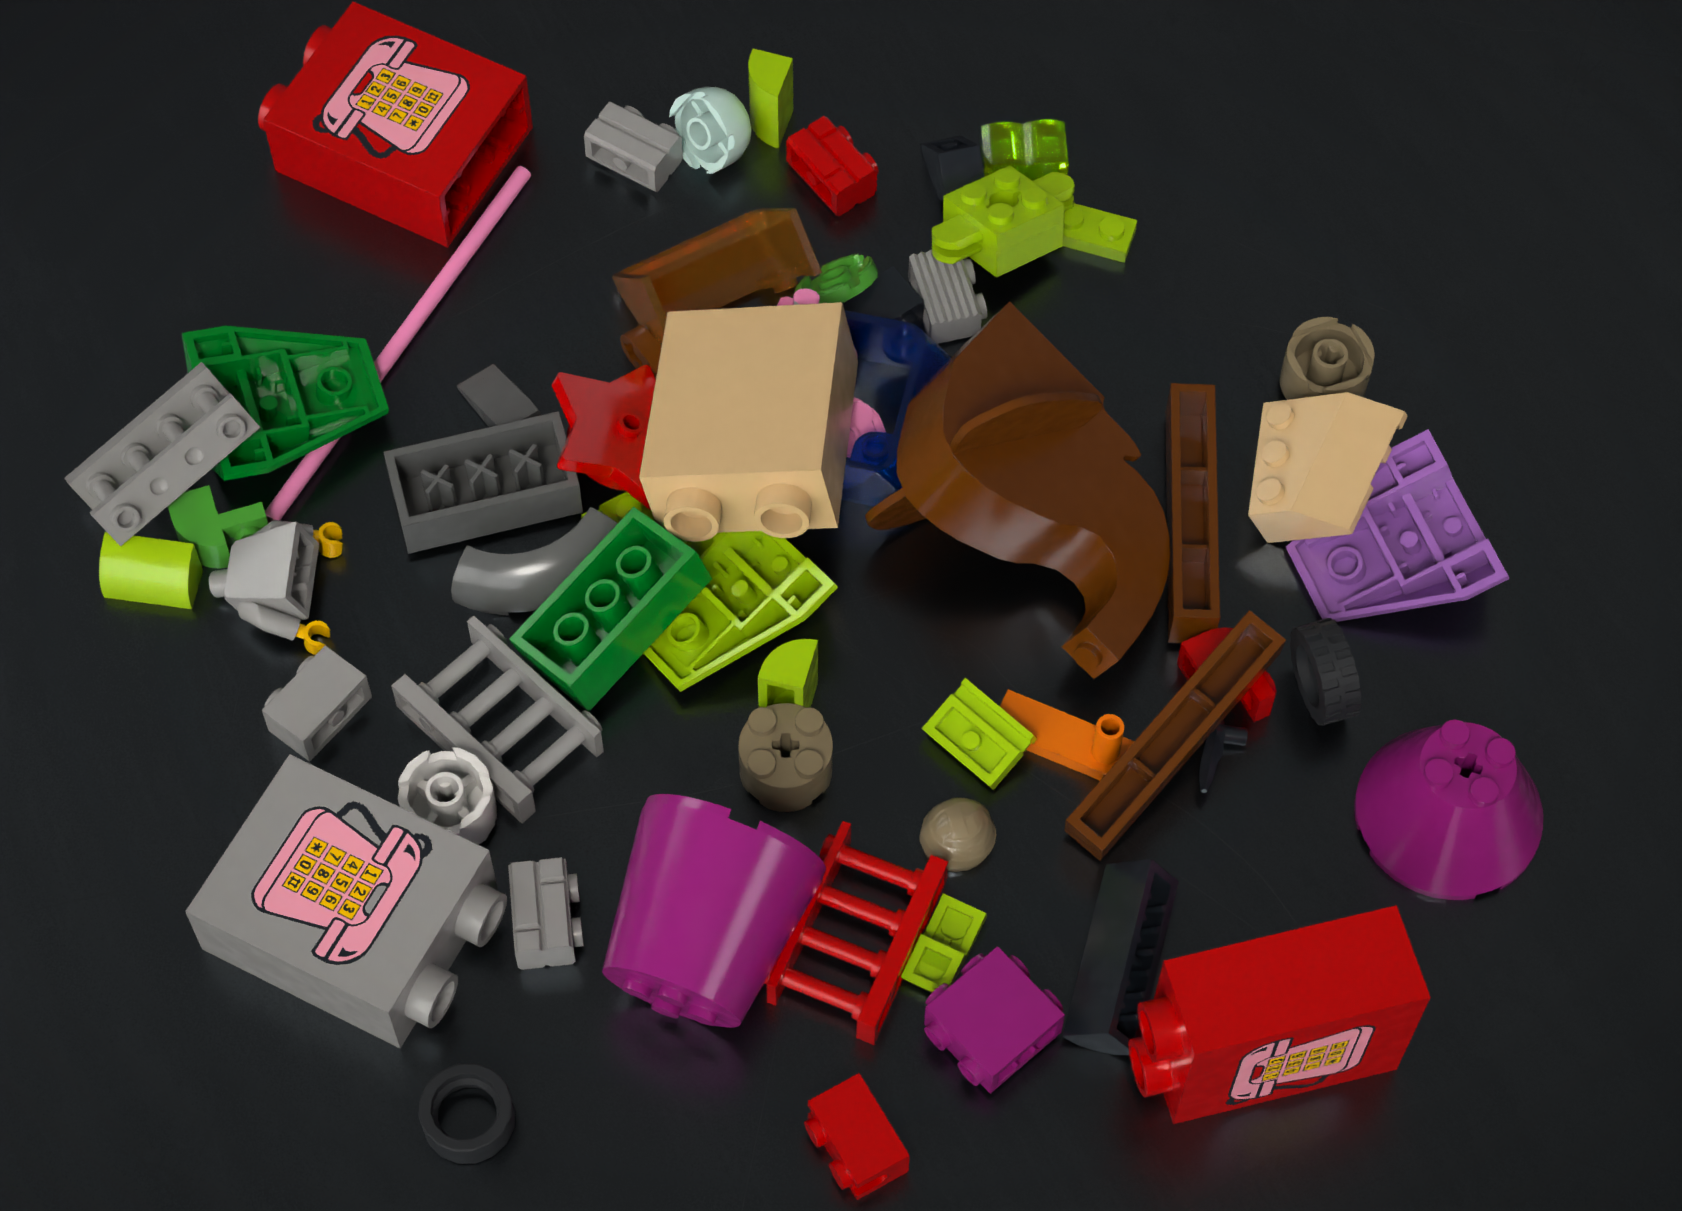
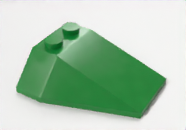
M220 326L182 333L188 373L202 362L260 426L257 431L213 467V470L224 481L269 473L389 412V407L365 338L236 326Z

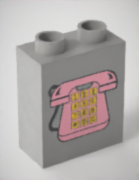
M289 754L185 912L202 950L401 1048L416 1022L428 1028H433L443 1018L458 986V976L448 971L466 941L482 947L491 939L504 915L507 896L497 891L496 878L488 849Z

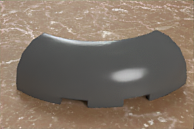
M590 507L580 522L567 534L553 543L536 550L516 554H497L481 551L467 545L453 576L452 599L455 603L489 614L509 615V612L536 611L618 523Z

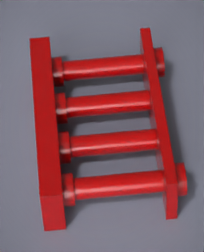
M842 821L836 836L828 834L820 851L819 857L826 866L822 883L764 984H767V1003L775 1006L784 988L788 987L852 1013L851 1018L857 1020L856 1038L874 1045L903 981L901 975L920 935L924 934L946 884L948 861L930 855L924 870L916 868L915 871H911L850 847L851 824ZM841 864L907 889V895L912 896L906 911L899 908L897 912H894L831 887ZM824 904L889 930V935L894 938L888 952L880 949L876 953L812 928L822 905ZM803 946H808L871 971L870 977L875 978L870 992L861 991L858 995L793 969Z

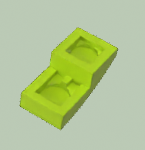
M943 893L924 934L920 935L901 978L931 993L944 983L951 986L966 961L987 918V914Z

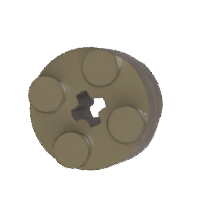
M1318 317L1302 323L1294 331L1286 347L1280 373V386L1283 395L1287 400L1344 392L1364 397L1375 356L1371 340L1361 328L1352 324L1351 328L1338 323V318Z
M792 703L760 707L751 712L748 721L740 733L738 745L740 778L743 787L748 793L750 792L759 800V804L770 810L792 812L811 805L812 800L826 791L832 778L833 741L822 714L815 708H806Z

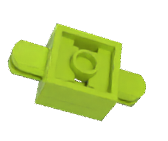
M1009 165L944 195L943 223L932 227V255L936 260L947 264H955L970 257L997 278L1062 247L1064 212L1074 207L1073 194L1075 185L1073 179L1064 173L1051 172L1032 181Z

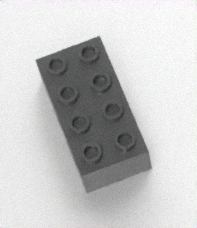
M559 411L384 451L408 554L583 513L580 485L576 472L557 468V462L566 442V435Z

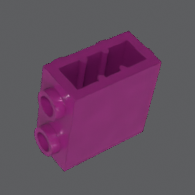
M998 946L986 956L980 953L973 957L961 972L963 976L951 986L944 983L936 988L925 1002L927 1006L924 1025L926 1026L924 1031L930 1041L942 1051L947 1048L959 1061L957 1065L964 1077L975 1086L980 1083L990 1094L1062 1032L1065 1017L1063 1006L1057 997L1047 989L1041 991L1029 979L1030 973L1022 961L1014 955L1008 957Z

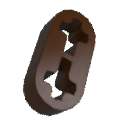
M639 325L621 335V345L632 365L636 369L646 364L649 365L656 380L662 346L645 326Z

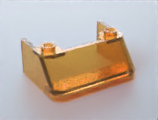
M761 208L736 217L615 273L612 278L619 294L639 325L645 326L662 346L667 312L718 309L759 289L773 288L775 293H779L798 284L796 277L801 275L816 276L822 273L796 208Z

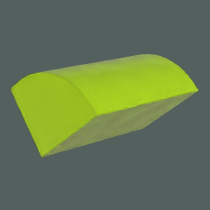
M752 49L748 62L750 123L755 134L763 142L779 148L793 113V58Z
M105 532L99 563V580L104 598L185 609L193 608L203 573L194 544L132 536L120 546Z
M798 639L789 641L774 649L767 656L758 675L759 708L780 703H792L811 708L818 685V640Z

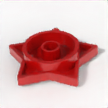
M643 365L610 383L559 372L552 383V388L569 423L567 439L557 462V468L564 471L585 473L606 487L627 491L646 508L651 510L639 478L656 382L649 365Z

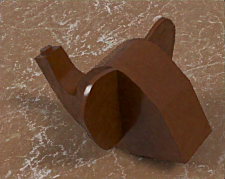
M1009 301L949 359L909 402L897 447V476L902 488L870 509L865 514V519L868 526L872 529L887 530L927 518L940 530L958 541L998 559L1014 563H1033L1058 570L1075 583L1084 597L1086 608L1082 621L1061 647L1080 667L1095 679L1122 658L1148 623L1161 598L1170 564V538L1165 514L1154 490L1126 462L1136 461L1141 456V453L1130 436L1105 411L1103 406L1105 397Z

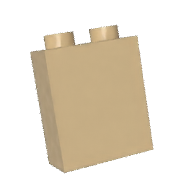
M842 302L667 312L639 475L657 524L675 537L692 542L708 540L720 532L762 531L773 537L792 538L803 534L807 529L838 528L858 360Z

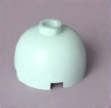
M702 87L675 99L670 109L669 118L675 115V130L682 137L683 159L690 167L696 170L701 165L708 170L706 173L713 174L742 157L750 143L752 129L749 115L744 105L733 93L718 87Z

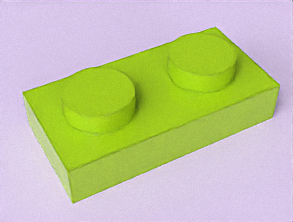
M1074 203L1072 209L1064 212L1063 246L1125 263L1136 232L1138 220Z

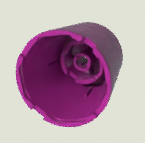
M651 795L647 798L641 810L602 972L608 980L624 992L652 1004L651 1008L662 1015L676 1019L680 1015L709 1026L739 1027L822 883L826 866L820 857L804 844L762 821L759 822L756 830L729 819L728 817L732 810L730 808L681 795Z

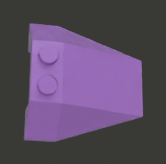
M1429 429L1392 447L1386 463H1380L1371 482L1374 489L1353 534L1293 540L1286 546L1322 619L1332 618V620L1339 622L1468 600L1509 579L1489 539L1485 538L1456 485L1449 466Z

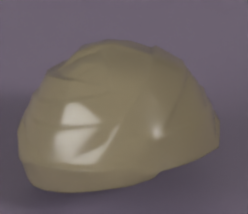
M951 798L937 804L924 817L919 839L928 859L930 855L948 861V871L951 872L968 871L981 864L992 851L996 840V828L989 811L984 805L969 798Z

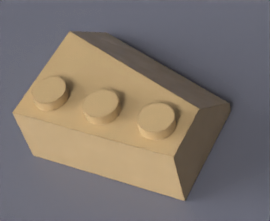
M1349 392L1263 403L1248 516L1266 542L1274 543L1353 534L1374 489L1371 482L1380 463H1386L1392 451L1389 444L1396 429H1402L1408 417L1406 412Z

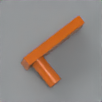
M1009 689L1000 704L1003 710L1037 738L1034 744L1031 743L1026 749L1027 751L1099 781L1135 742L1123 737L1124 723L1121 718L1113 714L1103 715L1094 725Z

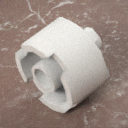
M452 747L453 751H440L430 754V750L422 752L407 764L399 777V806L473 843L481 844L487 839L497 819V805L487 767L476 755L461 748Z

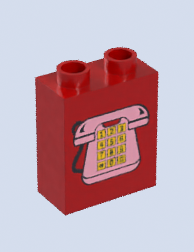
M354 1L333 28L322 25L314 31L305 48L304 66L289 86L279 83L268 91L263 99L258 115V124L260 129L266 132L276 172L447 248L533 128L526 75Z
M1397 905L1164 960L1154 999L1138 1003V1020L1142 1036L1129 1040L1131 1066L1142 1096L1149 1097L1163 1093L1172 1122L1177 1124L1397 1070L1431 998Z

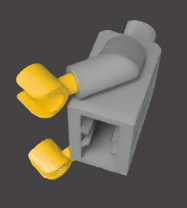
M280 520L271 521L252 536L234 542L231 546L228 569L212 571L210 573V591L216 598L225 597V600L238 611L241 619L265 632L292 641L295 637L304 639L305 649L309 653L316 655L326 645L314 641L310 637L320 634L329 638L330 629L323 621H312L306 626L300 624V621L309 619L318 550L325 557L334 558L340 556L343 550V543L338 540L342 539V529L334 522L325 523L319 530H313V525Z

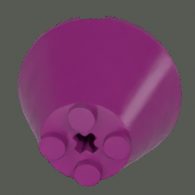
M1449 720L1444 725L1409 731L1382 746L1372 756L1361 774L1354 804L1357 829L1361 830L1364 840L1371 850L1370 856L1386 874L1403 886L1426 896L1447 900L1475 899L1478 894L1490 892L1497 888L1501 890L1516 880L1528 867L1538 849L1543 830V809L1536 785L1516 756L1512 743L1480 724L1463 722L1461 720Z

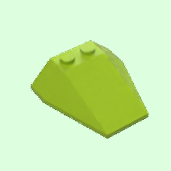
M762 531L720 532L708 540L699 542L681 540L697 552L712 580L643 654L681 692L805 621L838 586L808 557L805 558L786 538L773 537Z

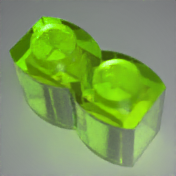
M1036 120L1025 124L995 122L981 126L980 145L984 176H988L1009 165L1032 181L1051 172L1068 175L1069 162L1065 122L1059 120Z

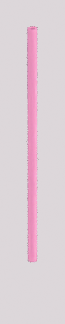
M517 166L374 361L380 383L530 179L531 173L526 168ZM340 438L305 455L265 510L268 523L282 519Z

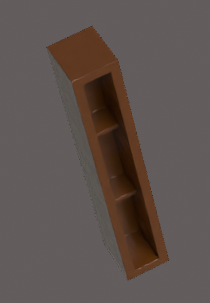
M1171 383L1165 411L1167 528L1170 538V564L1167 576L1169 643H1181L1201 633L1216 629L1220 621L1215 385Z
M1249 610L1066 819L1064 831L1101 861L1281 654L1286 639Z

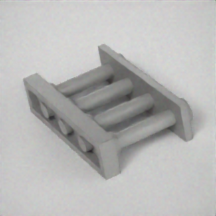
M201 362L64 479L92 509L89 512L91 516L122 546L257 431L260 426Z
M473 616L467 621L473 645L427 684L421 682L417 685L404 674L391 687L396 706L444 751H453L452 747L461 748L478 757L487 767L495 799L518 821L524 823L536 812L532 794L534 792L533 786L580 744H583L596 757L603 753L601 736L603 729L590 712L584 710L580 713L507 646L508 643L504 635L494 625L489 624L486 627ZM486 657L504 672L458 713L452 711L448 714L438 705L440 703L438 698ZM519 686L536 701L490 742L484 740L479 743L470 734V726L515 687ZM549 714L567 730L566 733L521 772L515 770L512 773L501 763L503 761L501 756Z

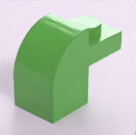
M209 485L184 492L168 506L179 542L194 544L201 565L209 568H228L231 546L234 542L252 536L268 524L262 502L218 514Z

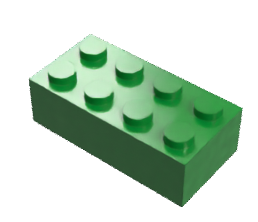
M633 507L509 640L532 669L589 712L712 580V577L694 549Z

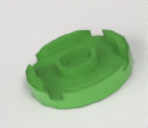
M853 254L841 257L821 266L822 268L818 269L820 276L812 281L810 276H805L796 286L795 292L804 288L812 289L819 294V303H843L871 286L878 277V269L870 256L864 258L863 255Z

